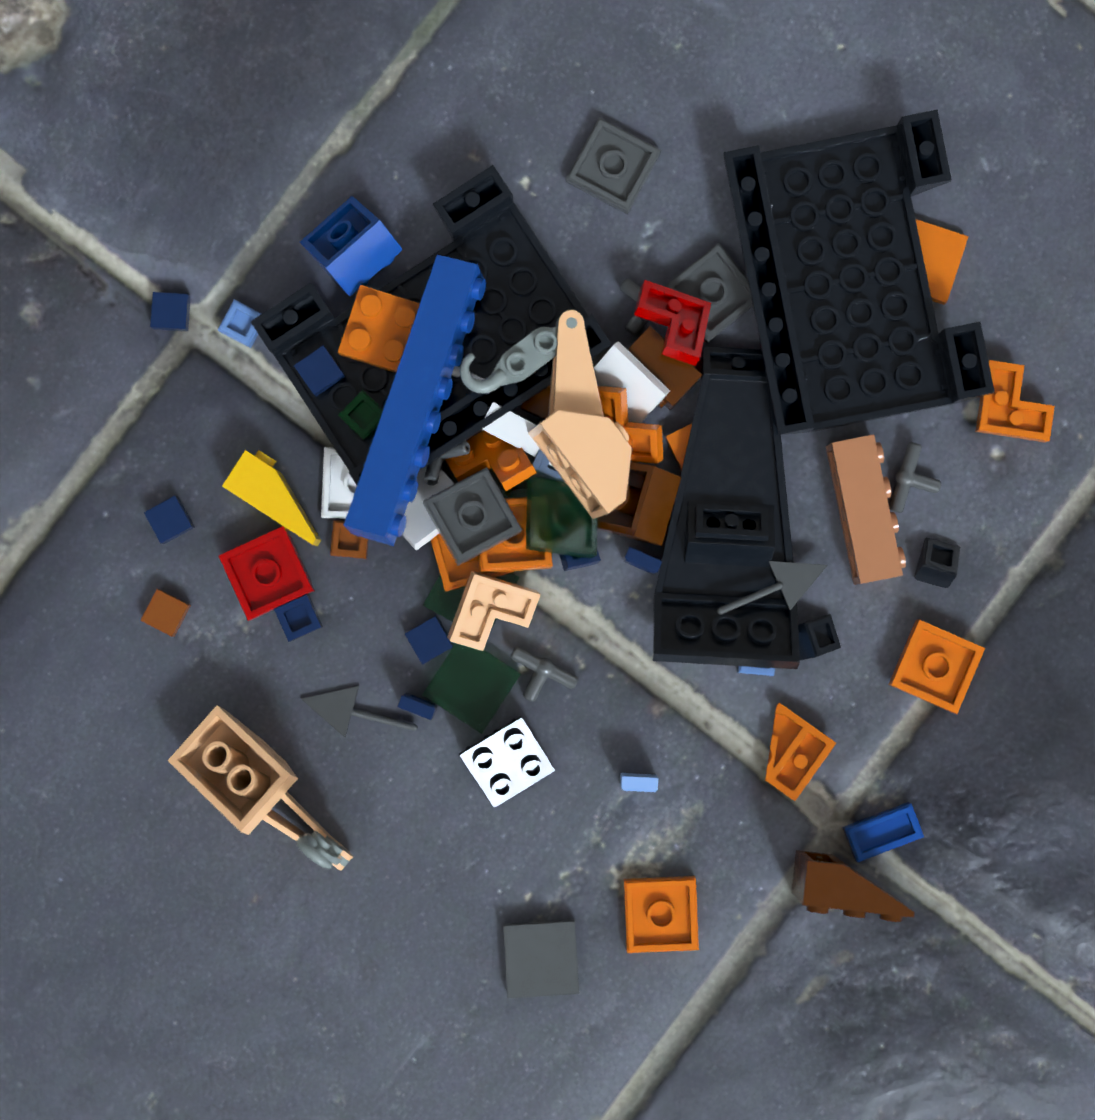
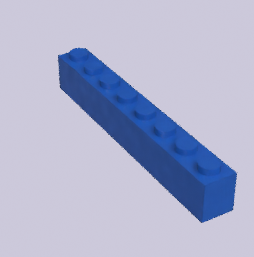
M438 254L436 256L344 522V526L353 535L394 546L396 538L401 537L405 530L407 518L404 514L408 502H413L418 490V481L416 479L420 467L424 468L427 464L430 453L428 443L431 434H435L439 429L441 422V413L439 411L443 399L447 400L450 396L453 384L451 375L454 366L458 367L462 361L464 353L462 343L465 334L470 333L475 321L473 310L476 301L481 300L485 293L486 280L483 278L478 264Z

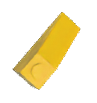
M245 450L222 487L310 544L318 546L321 542L320 537L283 474L273 468L277 461L260 450L255 455Z

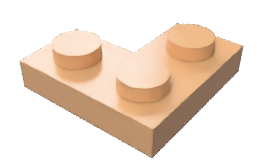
M471 571L447 638L451 642L483 651L495 618L528 628L541 594L530 588Z

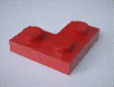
M644 280L639 291L634 315L667 326L662 355L696 366L701 357L711 302Z

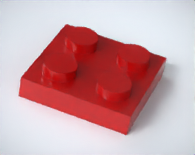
M284 526L219 555L248 621L315 591L289 532Z

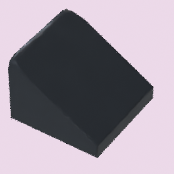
M926 537L915 571V579L942 588H948L957 576L960 547Z
M831 614L798 624L800 660L815 658L841 648Z

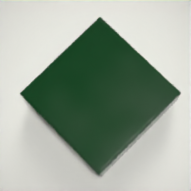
M362 390L338 416L357 435L366 441L377 430L383 408Z

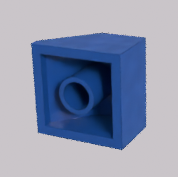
M353 196L300 241L301 245L349 297L359 290L360 285L366 286L369 279L382 268L390 265L394 261L395 256L403 250L383 223Z

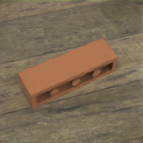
M874 434L830 443L826 446L854 585L903 576L902 568L906 567V559L902 547H897L895 533H898L899 526L895 512H890L887 498H891V486L888 478L882 475L880 463H884V452L881 443L875 441Z

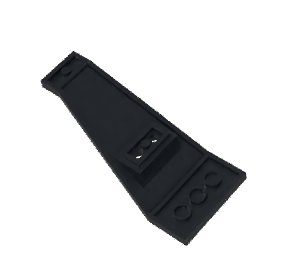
M703 346L702 382L654 593L653 661L798 669L800 663L798 607L796 603L789 610L781 590H777L724 614H718L717 612L719 607L777 583L768 561L793 563L781 435H778L762 350ZM708 525H714L717 528H711ZM744 527H750L753 530H747Z

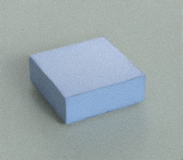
M620 773V787L623 791L656 792L658 791V777L656 774Z

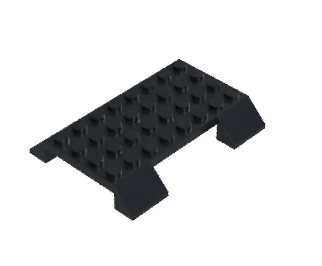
M938 109L902 116L895 126L760 152L759 145L723 152L778 435L808 433L948 406L995 393L981 322L945 328L938 334L911 199L912 196L952 180Z
M494 165L433 203L453 242L379 289V291L420 303L437 254L478 264L483 278L486 280V288L483 298L476 301L473 310L475 313L473 328L470 333L465 334L462 343L464 347L462 361L468 354L472 353L474 360L470 364L469 371L483 379L492 374L501 356L537 328H554L557 319L568 310L579 312L584 319L591 359L612 346L593 315L588 316L514 204L513 194ZM309 283L250 322L268 350L275 356L346 465L351 478L358 485L375 432L364 441L338 415L362 390L384 409L396 373L339 355L338 349L353 307L335 318L313 284ZM324 345L345 377L318 396H315L294 365ZM553 359L525 380L500 386L489 393L471 391L463 384L460 376L456 378L451 375L453 382L449 398L447 400L443 399L439 411L441 413L439 429L435 434H431L428 443L430 453L426 466L551 385ZM493 402L501 406L500 409L485 418Z

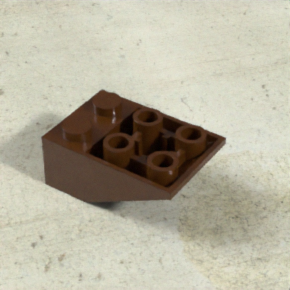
M796 850L791 893L798 899L800 904L807 906V911L828 914L829 908L843 910V915L855 918H865L866 912L880 914V919L891 922H902V916L914 918V911L899 899L834 855Z

